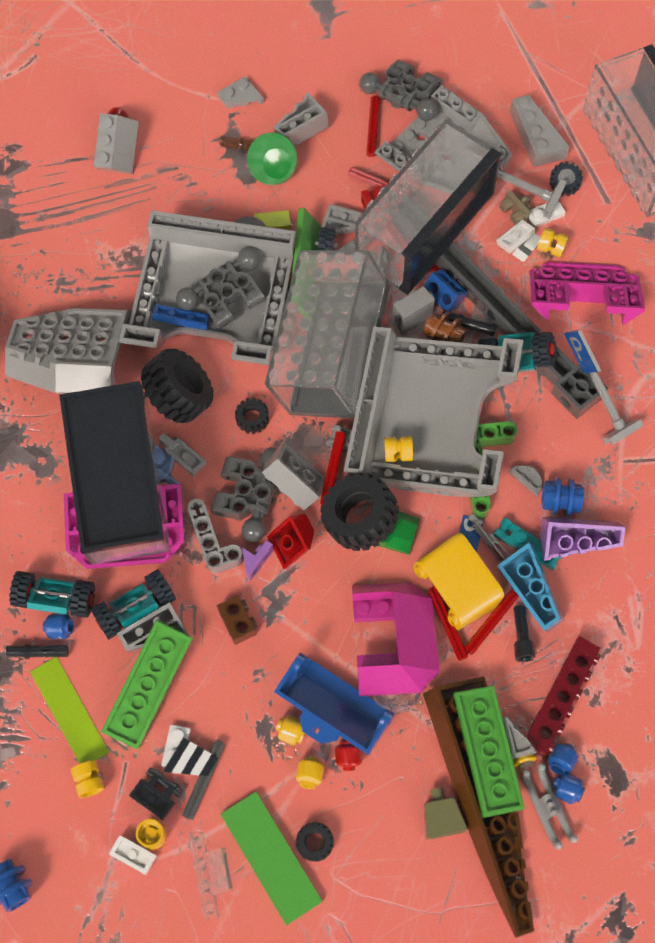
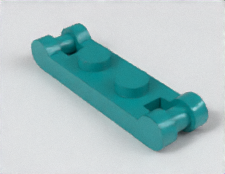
M502 519L500 522L501 526L493 533L497 539L516 550L530 542L535 548L541 565L550 570H555L558 559H561L560 557L544 561L541 540L516 526L509 519ZM507 530L512 532L510 536L506 535Z

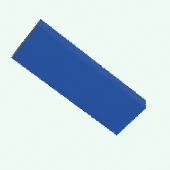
M155 304L152 314V320L202 330H207L210 317L209 314Z

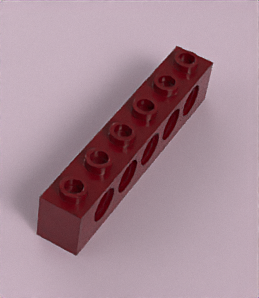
M580 636L576 639L526 736L536 748L537 754L542 757L547 753H552L556 745L553 742L555 736H560L563 732L565 725L562 723L565 717L569 718L574 710V707L571 705L574 699L579 700L583 689L580 688L582 683L588 682L592 674L589 671L592 664L596 666L601 657L598 654L601 647ZM576 659H583L586 666L578 665ZM567 676H574L577 679V683H570ZM565 693L568 701H561L558 694ZM549 711H556L559 714V719L551 718ZM540 729H548L550 737L542 736Z

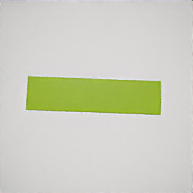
M54 657L30 671L78 762L81 764L87 761H96L109 753L58 658Z

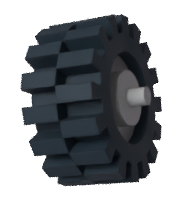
M566 161L565 164L560 162L559 166L556 165L552 169L550 175L552 190H554L560 179L567 182L561 196L566 194V197L570 196L571 193L574 195L579 190L583 179L579 166L575 167L573 162L568 164L569 161Z
M320 227L319 241L315 242V245H318L317 259L332 261L334 247H337V243H334L335 228Z

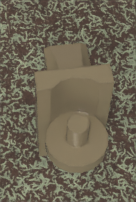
M509 190L506 192L505 199L500 202L499 208L504 213L510 209L513 211L510 219L515 225L521 220L529 222L528 217L531 214L529 202L531 199L528 196L522 198L518 195L516 197Z

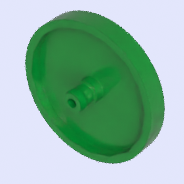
M265 133L252 142L248 150L247 163L250 172L258 181L267 185H279L288 181L295 173L298 165V153L295 145L288 137L279 133Z

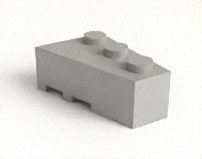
M170 602L145 616L140 621L138 620L135 624L133 623L132 626H128L127 629L125 628V630L123 629L117 633L128 653L142 650L156 620L189 635Z

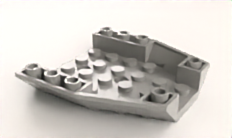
M442 85L430 98L436 102L438 112L434 119L424 121L417 117L391 144L385 141L374 152V154L414 183L450 196L471 172V170L455 163L460 146L483 157L491 148L499 151L501 158L498 170L500 171L504 170L512 157V153L484 115ZM418 136H424L425 139H424V140H418L416 137H418ZM450 155L452 159L446 160L443 156Z
M72 308L14 320L5 346V375L57 394L115 385L113 369L120 347L119 338L123 324H129L132 310Z

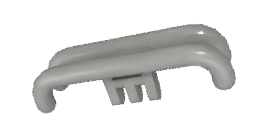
M539 763L537 765V772L546 795L541 799L539 798L528 769L522 771V779L552 846L559 850L563 847V844L557 838L549 820L550 818L557 816L567 839L571 843H576L578 836L572 831L560 802L555 796V791L545 770V764Z

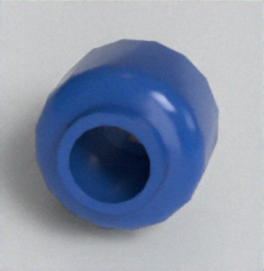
M52 613L43 622V631L49 639H67L74 631V621L68 614Z
M557 744L548 757V763L554 773L564 775L573 771L579 756L571 744Z
M565 773L562 777L558 776L553 785L556 789L555 796L568 804L579 803L586 789L583 786V780L570 773Z

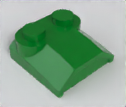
M399 512L397 514L399 517L397 524L394 523L395 529L393 533H389L387 535L389 538L385 541L379 542V547L410 555L420 518Z

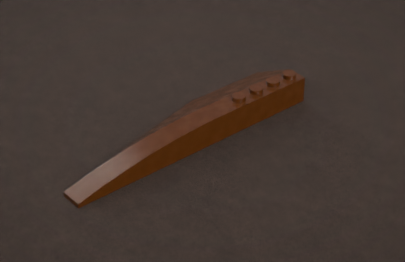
M483 676L436 686L423 693L476 852L515 938L534 932L531 902L527 898V891L529 890L528 881H525L524 876L526 865L525 859H522L521 854L523 842L519 813L515 811L485 818L482 817L453 696L455 692L487 687L485 678Z

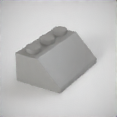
M100 113L94 167L96 169L133 174L139 121L118 115Z
M285 440L265 463L262 471L267 480L272 481L283 494H286L296 506L301 507L303 510L320 498L325 477Z

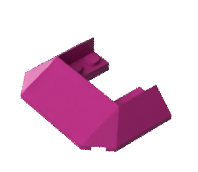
M547 261L539 269L533 268L530 270L532 306L547 321L550 309L558 311L569 310V301L605 303L606 313L621 314L622 326L645 311L639 276L634 273L632 275L626 273L625 268L620 265Z
M181 484L157 486L165 540L87 554L81 552L73 492L64 493L66 551L86 569L166 563L184 543Z
M411 582L353 585L354 623L394 620L397 653L357 655L359 696L421 693L426 688V685L440 672L432 598Z

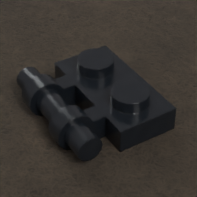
M150 767L146 774L151 777V780L147 783L141 778L129 796L158 818L164 820L175 805L170 796L174 794L180 798L184 790L179 788V784L175 781L171 782L163 776L164 773ZM157 783L166 788L164 793L154 788Z

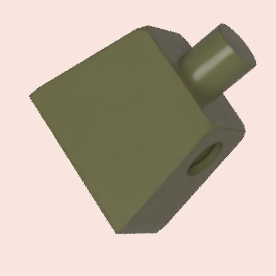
M442 788L430 790L432 802L425 803L426 841L465 833L467 828L455 799H444Z

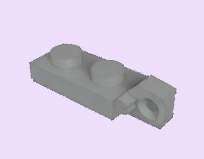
M165 433L159 437V442L164 446L163 450L170 457L173 456L175 462L193 477L207 464L200 455L181 439L176 437L171 439Z

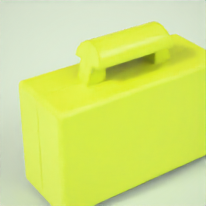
M289 210L254 214V217L261 220L266 227L283 230L291 229Z

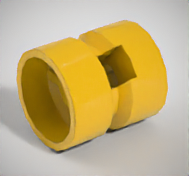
M545 227L537 250L545 253L550 251L551 255L561 258L569 236L562 233L555 234L554 230ZM554 239L558 241L556 247H552Z
M401 436L400 439L384 437L385 462H396L397 459L413 461L412 436Z
M95 760L83 762L70 769L73 781L78 783L75 786L78 798L90 797L105 789L102 778L97 776L99 769Z
M147 819L138 825L136 839L146 849L157 850L166 842V830L158 821Z

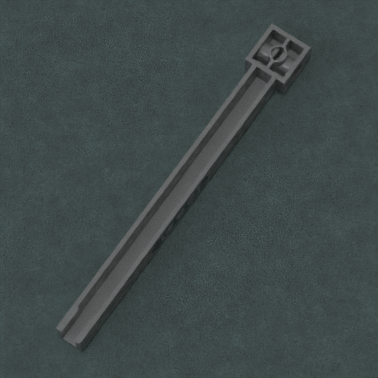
M402 192L400 194V205L397 206L392 200L387 203V216L413 240L430 220V217L405 192ZM454 242L435 263L439 269H443L468 292L466 297L494 325H497V328L504 335L529 332L543 333ZM557 347V361L555 365L549 367L536 366V368L553 385L551 394L578 419L602 399L591 379L590 373H583L580 365L576 366Z

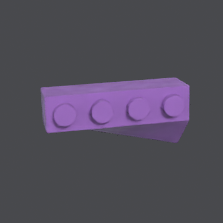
M542 517L540 538L543 560L567 557L577 553L584 554L593 550L600 551L622 547L625 526L613 521Z

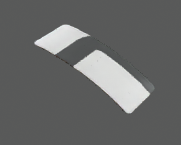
M537 234L532 235L517 247L513 256L524 262L537 247L541 237Z

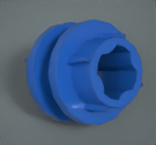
M555 477L554 481H545L541 497V507H543V510H550L551 515L556 516L558 509L564 510L565 517H570L571 513L580 514L584 501V487L582 485L575 484L574 479H569L567 485H562L559 477Z
M11 859L0 863V905H3L7 913L21 907L32 898L28 891V888L33 884L30 878L22 880L21 875L25 872V867L23 865L15 867Z

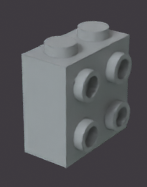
M424 286L420 289H414L407 297L400 298L393 304L392 323L401 335L427 321L433 314L435 298L432 292L427 291Z

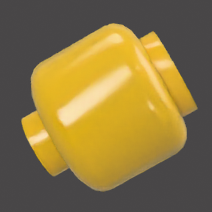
M287 715L285 719L280 718L275 728L279 731L278 739L290 745H296L297 742L301 743L305 735L302 732L300 719L292 715Z
M307 756L306 759L299 761L296 772V781L299 782V786L306 789H315L316 786L322 783L324 765L318 762V758Z

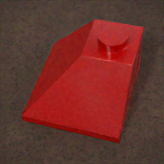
M306 514L289 516L267 536L269 542L273 544V549L283 569H287L311 549L315 530Z

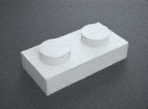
M559 201L550 219L543 217L547 203L531 209V214L528 217L531 226L538 228L565 216L566 212Z
M521 220L497 239V245L510 254L535 234V228Z
M170 725L162 767H166L183 737L189 740L190 728Z
M119 835L109 855L144 875H147L157 857Z

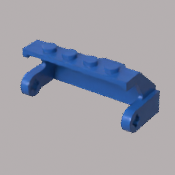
M303 653L298 654L274 693L303 711L300 716L302 732L320 744L335 742L341 736L368 755L371 754L395 713L368 696H359V690Z

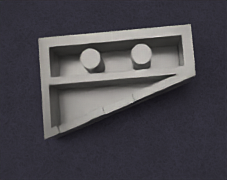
M307 93L305 99L301 103H297L294 106L295 109L290 114L287 113L274 126V131L288 137L297 146L329 127L327 112Z

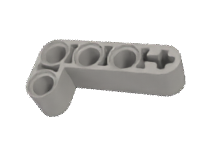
M201 499L191 500L188 503L189 515L209 571L216 574L241 565L243 562L241 548L237 545L220 548L204 502ZM196 508L200 510L201 516L199 517L195 511ZM202 524L208 525L205 530H199L198 528ZM207 542L214 543L210 548L204 546ZM232 553L239 554L236 559L229 558V555ZM214 559L220 560L218 565L210 564Z

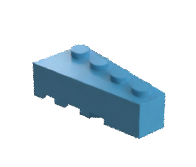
M527 543L497 565L544 631L548 632L564 621L533 544Z

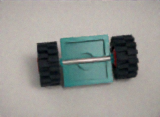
M551 332L500 335L498 339H479L477 344L502 346L504 338L523 340L518 372L536 371V366L549 367L555 365L557 361L556 341H554L555 337Z
M159 569L144 577L151 590L148 591L144 583L133 588L109 603L113 609L112 613L104 601L90 609L98 626L103 630L108 640L121 631L115 618L119 619L125 629L159 609L153 597L158 600L161 607L176 600L169 584Z
M15 572L11 581V592L9 593L11 606L67 614L70 608L71 615L89 617L91 614L90 609L93 608L92 605L95 598L94 582L76 580L75 583L39 577L36 583L34 573Z

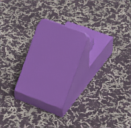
M267 540L263 545L260 544L257 547L256 555L242 548L248 580L251 581L274 551L273 544Z

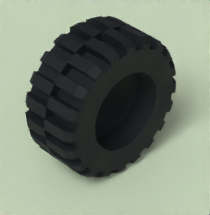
M164 349L142 369L141 385L145 390L144 393L150 399L151 405L155 406L160 414H164L165 418L172 419L176 423H188L210 407L214 396L211 381L208 379L205 370L201 368V365L194 361L192 356L186 355V352L179 351L178 349Z
M354 473V476H344L345 479H339L335 482L336 485L334 487L331 486L328 489V495H325L322 500L324 505H321L320 512L322 513L321 521L324 524V528L338 544H341L346 549L351 548L353 551H360V548L365 551L369 550L371 546L375 548L380 545L379 542L388 539L387 535L393 533L395 529L394 523L397 524L399 518L397 516L399 513L397 500L387 485L377 476L373 477L369 473H365L364 476L362 473ZM365 500L374 501L370 514L364 520L353 524L346 523L348 512L355 504Z

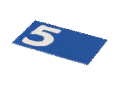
M463 515L459 533H462L477 552L480 535L473 528V523L468 518L469 516Z

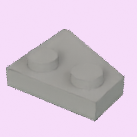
M246 76L217 92V97L226 108L248 106V103L252 102L264 103V98Z
M329 204L321 227L335 228V235L358 232L364 213Z
M507 716L503 717L512 759L537 753L536 748L514 722Z

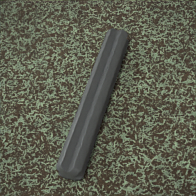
M214 741L209 753L218 757V760L208 776L198 777L182 813V816L189 820L194 818L224 750L225 744L223 742Z

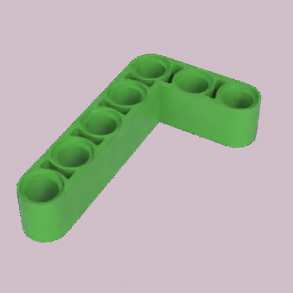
M512 422L479 424L475 441L477 453L483 455L482 447L508 445L514 442L517 426ZM504 431H509L512 435H506ZM485 433H491L493 437H487ZM489 495L469 497L472 514L475 513L479 519L487 517L491 505ZM482 505L485 507V510L480 511L476 506Z

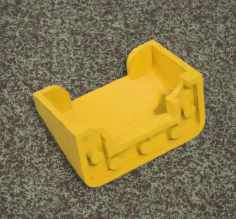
M457 533L415 562L413 566L415 574L419 578L427 579L429 577L450 608L448 621L452 626H455L457 631L493 611L504 598L501 586L462 533Z

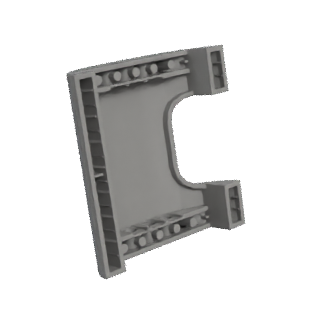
M151 210L147 225L150 236L130 321L129 324H123L119 342L159 349L167 339L179 334L221 339L234 345L231 360L270 366L277 351L289 294L296 231ZM252 247L259 252L261 256L260 263L256 269H242L239 272L250 274L263 293L265 300L249 309L242 298H237L234 303L227 305L235 320L220 330L211 317H209L207 330L152 320L155 304L180 308L176 303V296L180 289L185 287L195 288L199 285L198 281L208 275L212 269L218 268L228 261L233 263L238 260V254L243 248ZM222 276L216 277L214 281H220ZM243 280L239 285L244 286L248 281ZM228 290L224 293V295L229 296L232 293V291ZM204 295L199 298L198 305L190 311L208 314L202 304ZM211 301L209 306L215 305L217 301Z
M373 327L344 472L351 476H354V473H362L363 476L365 473H369L373 477H379L387 487L455 497H483L496 493L504 452L484 449L483 455L477 453L475 441L484 399L491 391L511 384L517 379L524 341L504 338L502 346L404 338L396 337L392 328ZM401 436H412L413 461L397 459L396 462H385L384 437L400 439Z

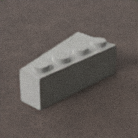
M526 95L512 99L510 114L533 168L566 159L569 150L568 144L531 97Z

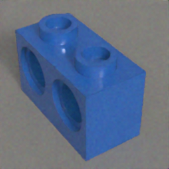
M443 269L432 272L424 285L427 291L432 292L440 308L447 312L458 309L468 293Z

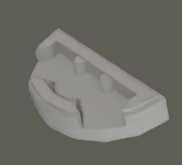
M529 465L514 466L509 469L508 472L536 497L539 495L542 489L541 475L536 469Z

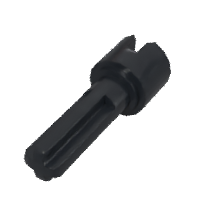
M518 605L513 609L517 641L514 643L515 660L518 662H529L536 658L534 642L529 639L525 607Z

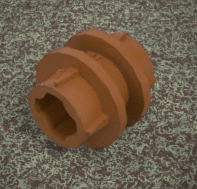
M445 312L443 315L433 313L423 329V335L428 337L429 340L462 343L467 329L461 326V319L456 318L453 322L449 321L450 313Z

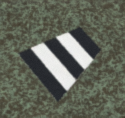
M183 737L163 772L208 776L218 757Z

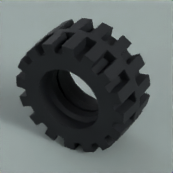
M253 397L252 400L246 398L245 402L242 400L240 405H237L235 419L240 430H245L248 434L249 432L255 434V431L260 433L261 429L266 428V424L268 425L269 411L266 404L262 403V400H256ZM255 410L260 413V417L256 421H248L244 418L245 413Z
M307 823L298 831L296 847L304 859L311 862H320L326 859L333 849V835L330 829L323 823ZM312 833H318L324 839L323 847L318 851H312L306 845V839Z

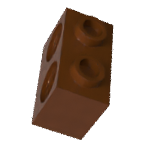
M237 595L217 605L218 612L234 645L256 635L255 628L258 626L253 616L249 618L246 612L249 608L244 599L240 600ZM232 607L239 608V612L236 614H230L229 610ZM241 624L248 626L244 632L238 631L237 628Z

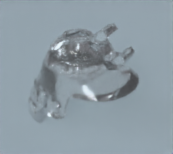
M421 693L373 695V699L378 706L388 709L395 714L405 713L409 710L418 711V704L423 705Z

